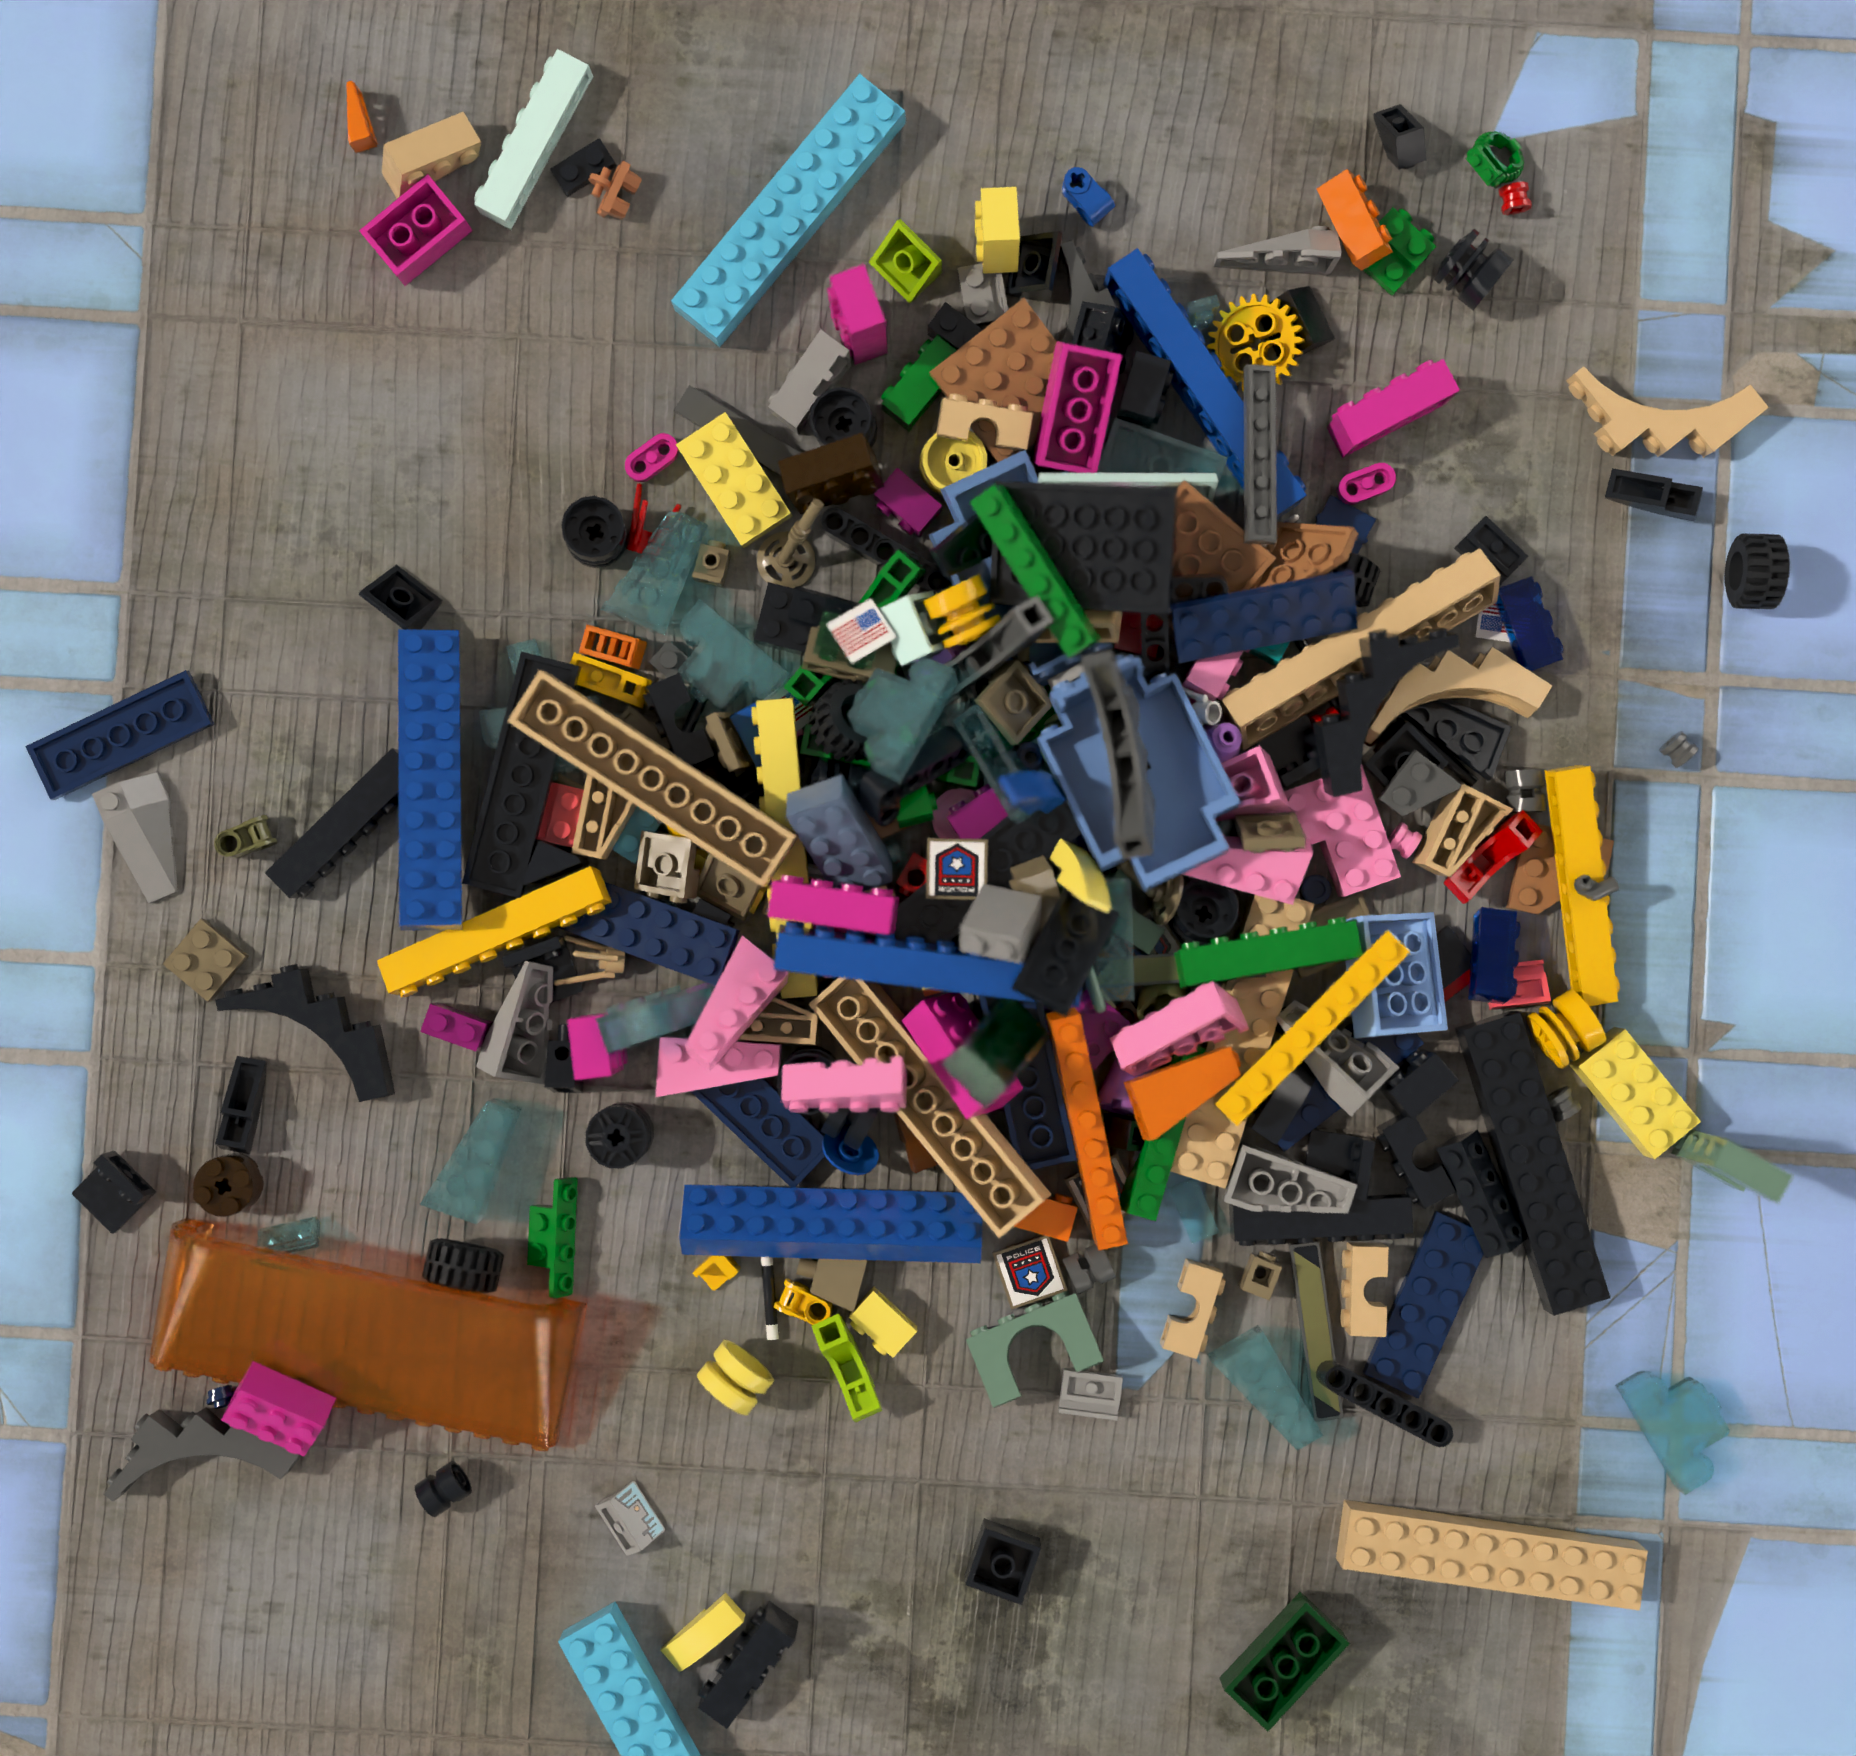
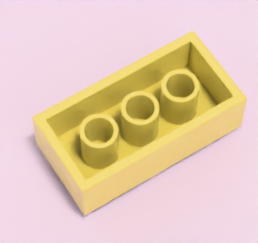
M726 412L676 444L743 548L793 517Z
M1613 1027L1605 1034L1607 1039L1605 1043L1591 1052L1584 1051L1580 1054L1578 1060L1572 1061L1569 1065L1642 1155L1656 1159L1701 1121L1627 1030Z

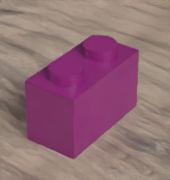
M896 468L884 482V487L879 488L874 494L875 501H877L875 506L887 517L891 514L900 521L898 526L910 536L915 533L920 538L942 512V505L899 468Z
M986 784L974 792L976 798L966 804L964 800H961L948 809L951 814L946 819L959 839L981 838L1014 811L998 785L991 788L989 784Z
M437 1002L429 1005L420 1032L477 1052L482 1049L484 1039L493 1022Z

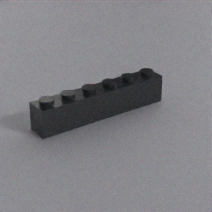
M390 749L265 872L289 898H305L315 888L313 883L320 876L323 878L328 876L336 868L334 863L342 855L346 857L357 847L355 842L363 834L368 836L378 827L379 824L376 821L384 814L388 816L399 806L398 750Z
M1406 1194L1367 1195L1366 1201L1353 1198L1348 1213H1312L1302 1211L1252 1212L1229 1204L1230 1237L1234 1241H1239L1241 1246L1256 1245V1240H1268V1244L1274 1245L1286 1244V1239H1298L1299 1243H1314L1316 1238L1327 1237V1241L1330 1242L1345 1241V1236H1357V1240L1365 1241L1374 1240L1375 1235H1386L1387 1239H1403L1405 1234L1413 1233L1412 1197Z

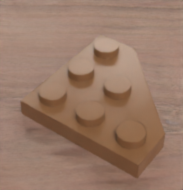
M1277 522V542L1274 545L1267 544L1266 549L1276 559L1250 589L1327 574L1348 560L1358 536L1357 531L1353 527Z
M1537 824L1543 831L1529 849L1517 855L1506 905L1508 909L1539 914L1560 901L1552 829L1550 826ZM1603 838V844L1600 847L1601 859L1605 862L1606 870H1608L1614 841Z

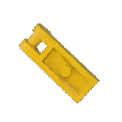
M576 652L573 653L570 664L581 667L577 682L578 686L643 709L645 702L642 695L646 692L645 687L652 684V680ZM628 682L636 685L632 695L624 692Z

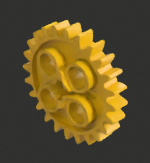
M1252 294L1249 303L1245 297L1240 296V306L1238 307L1233 302H1229L1231 310L1229 313L1222 310L1219 311L1223 317L1222 322L1214 320L1212 322L1218 328L1217 332L1208 333L1210 337L1215 338V343L1208 344L1207 348L1215 350V354L1222 364L1220 369L1225 371L1224 375L1226 378L1228 376L1232 377L1237 386L1242 382V391H1244V371L1239 367V361L1242 356L1249 354L1254 365L1276 366V383L1281 385L1283 383L1280 375L1284 374L1291 377L1292 374L1288 367L1290 365L1299 366V363L1293 359L1294 355L1303 354V351L1296 348L1297 344L1305 342V339L1296 337V333L1300 332L1303 327L1299 325L1293 326L1298 316L1296 314L1287 316L1291 308L1288 305L1279 309L1281 300L1278 298L1269 304L1270 299L1267 294H1264L1261 302H1259L1256 294ZM1265 316H1270L1273 323L1272 327L1267 332H1261L1259 329L1260 320ZM1241 326L1244 330V336L1240 341L1233 342L1231 332L1235 327ZM1276 333L1281 334V337L1278 339L1259 343L1257 351L1254 348L1248 347L1235 354H1231L1233 348L1252 344L1254 336L1263 340ZM1272 345H1278L1281 349L1280 357L1275 361H1270L1267 357V351Z

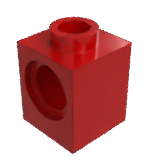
M914 852L896 881V884L901 886L898 891L907 897L922 886H912L907 880L909 872L914 869L921 870L925 875L923 884L926 883L927 860Z

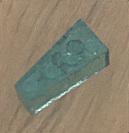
M1258 1325L1207 1354L1210 1361L1297 1451L1323 1436L1264 1332Z

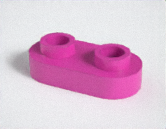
M666 433L657 434L633 451L625 461V470L628 476L636 482H646L672 464L679 455V449L676 446L677 442L674 437ZM663 446L670 448L669 453L666 455H661L659 452ZM640 463L646 465V469L643 472L636 471V466Z
M1376 463L1350 473L1339 482L1337 486L1338 497L1345 504L1355 505L1384 494L1395 484V471L1386 463ZM1374 476H1381L1383 484H1377L1374 481ZM1347 486L1355 487L1356 494H1349Z

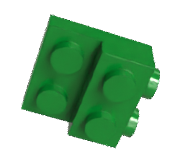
M1394 207L1379 221L1380 226L1384 224L1392 237V240L1388 243L1393 252L1363 270L1391 296L1397 292L1436 248V245L1433 243L1434 237L1428 230L1422 228L1419 231L1411 224L1413 219L1404 209L1397 211Z

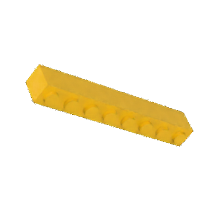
M1584 765L1544 770L1571 990L1579 994L1588 1006L1618 1002L1617 993L1620 991V983L1614 970L1617 957L1615 949L1611 944L1610 935L1613 933V924L1608 917L1607 910L1610 897L1607 895L1592 901L1578 894L1574 887L1575 880L1581 875H1589L1592 880L1598 883L1604 881L1603 876L1606 875V865L1603 859H1601L1600 851L1603 838L1597 826L1599 806L1594 800L1593 788L1596 785L1595 775L1591 771L1590 766Z
M589 866L462 922V930H444L376 961L388 993L400 995L402 998L417 993V988L422 985L432 986L444 981V976L452 972L460 974L471 969L470 964L479 960L481 963L493 960L498 956L497 953L504 949H507V951L518 949L524 945L523 941L529 938H543L551 933L550 929L559 925L561 927L570 926L578 921L577 917L586 913L589 916L600 913L605 909L604 905L612 901L600 870Z
M1387 930L1215 1105L1236 1126H1239L1410 954V951Z

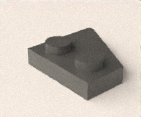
M1413 750L1377 798L1401 816H1405L1459 789L1462 785L1418 751Z

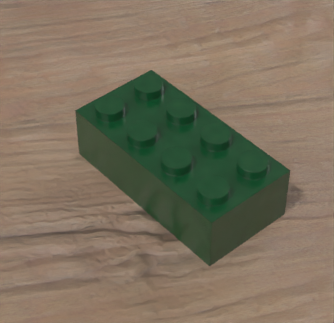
M1300 1591L1219 1679L1224 1691L1268 1732L1350 1643L1344 1632Z

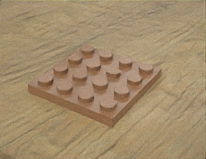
M1023 298L931 370L929 374L947 398H949V394L967 396V402L979 403V399L996 401V407L1008 409L1009 404L1026 406V412L1033 413L1027 446L1029 448L1036 442L1056 340L1025 298ZM977 420L971 424V430L983 442L984 447L996 463L1021 452L995 447L996 430L990 422Z
M1184 479L1177 487L1173 575L1220 574L1227 581L1228 593L1250 589L1276 557L1261 544L1244 543V529ZM1211 582L1206 587V592L1210 596H1217L1223 591V586L1219 582ZM1181 583L1177 586L1175 592L1180 597H1188L1191 595L1193 588L1188 583ZM1172 613L1168 614V626L1174 630ZM1154 614V615H1156L1160 620L1163 621V619H1162L1161 616H1159V615H1157V614Z

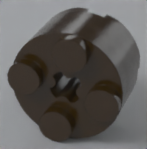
M240 1153L225 1154L208 1160L199 1168L195 1175L193 1183L194 1201L206 1212L220 1217L231 1216L246 1210L257 1202L263 1191L264 1180L258 1169L259 1166L252 1158Z

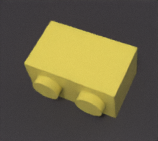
M875 1286L855 1306L854 1312L851 1311L849 1318L852 1320L850 1325L859 1334L864 1335L866 1333L874 1340L872 1342L873 1347L884 1356L888 1353L893 1358L917 1332V1325Z

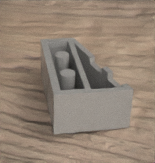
M820 329L799 362L789 371L782 387L777 388L768 400L770 403L768 406L770 414L796 434H799L810 419L811 407L816 399L827 390L835 388L851 367L850 351Z

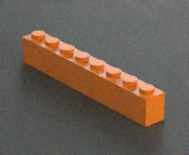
M1075 1007L1071 1008L1067 1017L1057 1012L1047 1013L1046 1018L1077 1157V1165L1093 1240L1099 1251L1126 1245L1128 1241L1081 1015Z

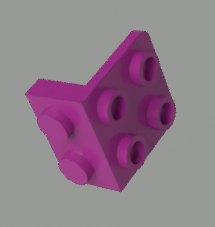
M1086 989L1081 994L1080 1006L1075 1008L1081 1015L1091 1068L1095 1070L1114 1049L1110 1037L1118 1034L1121 1028L1129 1026L1131 1023L1105 1000V1010L1101 1013L1096 1012L1093 1008L1089 991Z

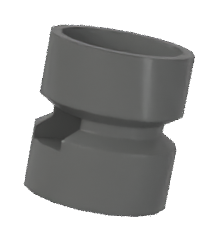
M1545 769L1505 771L1506 788L1511 792V794L1506 796V804L1513 808L1510 813H1518L1521 810H1524L1526 813L1547 811L1546 794L1541 792V789L1545 786ZM1531 790V798H1521L1520 791Z
M1096 1244L1085 1248L1083 1255L1076 1252L1062 1259L1078 1295L1092 1289L1096 1281L1103 1284L1116 1278L1105 1251H1099Z

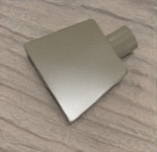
M800 1258L796 1274L813 1278L810 1293L854 1312L867 1260L818 1259V1261L808 1258Z

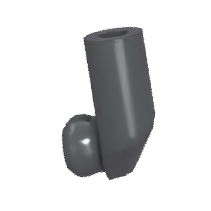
M1581 875L1574 882L1576 892L1592 901H1596L1619 890V885L1614 877L1598 883L1592 880L1589 875Z

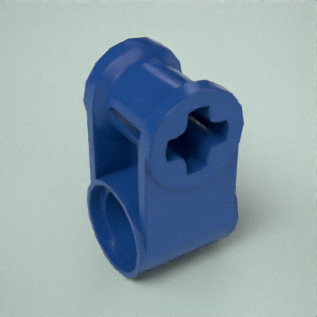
M1074 167L1065 174L1062 194L1077 210L1081 218L1089 226L1094 227L1115 207L1112 197L1083 168ZM1079 181L1081 183V187L1075 186L1072 188L1070 186L1071 182L1077 183Z

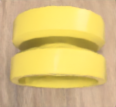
M969 431L966 441L936 437L935 433L924 445L919 456V471L923 482L933 492L942 495L940 489L987 468V452L984 444L972 431ZM949 458L951 460L956 458L958 464L956 466L950 465Z
M723 1340L713 1353L716 1362L707 1361L697 1373V1377L705 1389L725 1406L741 1415H748L758 1401L755 1393L765 1394L774 1382V1378L767 1368L745 1349L729 1340Z

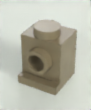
M708 540L707 545L700 543L695 568L692 573L694 581L721 588L724 587L731 558L730 550L725 549L726 544L715 540ZM710 556L717 558V562L713 566L706 564V560Z
M1261 1250L1259 1255L1251 1253L1242 1278L1238 1282L1241 1290L1270 1301L1282 1270V1266L1275 1262L1277 1257ZM1258 1267H1263L1265 1270L1261 1277L1255 1276V1271Z

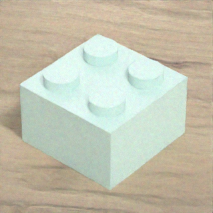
M933 591L907 595L879 609L896 635V638L891 640V650L901 666L935 656L945 649L941 641L951 636L949 630L937 634L936 630L946 623L944 617L930 619L922 602L934 596Z

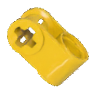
M785 1279V1288L779 1301L774 1304L775 1309L812 1325L831 1316L833 1311V1304L810 1293V1289L804 1284L792 1279ZM794 1293L792 1301L789 1303L790 1297ZM821 1303L826 1308V1315L822 1317L815 1316L811 1311V1305Z

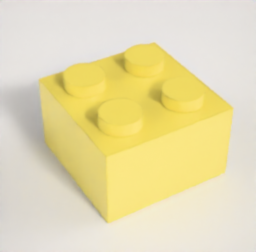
M1017 187L981 188L980 201H975L976 261L982 262L983 274L1018 272L1020 235Z

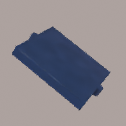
M1330 495L1322 512L1316 515L1317 521L1315 524L1353 527L1357 531L1358 536L1351 552L1358 554L1362 545L1368 542L1366 537L1376 519Z

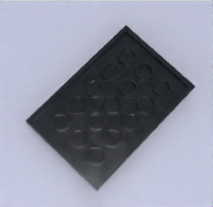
M995 481L996 485L1005 486L1082 609L1171 613L1178 488ZM992 538L989 603L1019 606L1029 600L1030 597Z

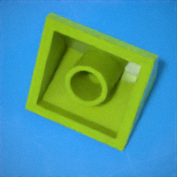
M901 219L896 221L869 261L909 303L913 302L942 273V260Z

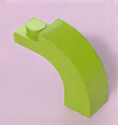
M839 1313L812 1325L811 1327L820 1351L828 1360L835 1373L853 1421L856 1423L883 1411L863 1356L848 1326Z

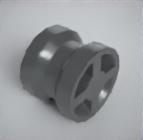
M1683 731L1671 737L1659 750L1664 756H1669L1672 759L1671 763L1675 768L1682 766L1699 750L1695 744H1690L1686 740L1687 736Z
M1569 1086L1562 1087L1547 1096L1556 1122L1573 1116L1582 1108L1580 1103L1572 1098V1090Z

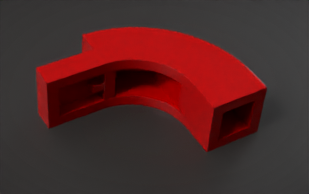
M1521 810L1498 826L1489 836H1486L1453 875L1443 882L1444 885L1462 904L1467 903L1502 866L1529 849L1543 832L1542 829L1524 810Z

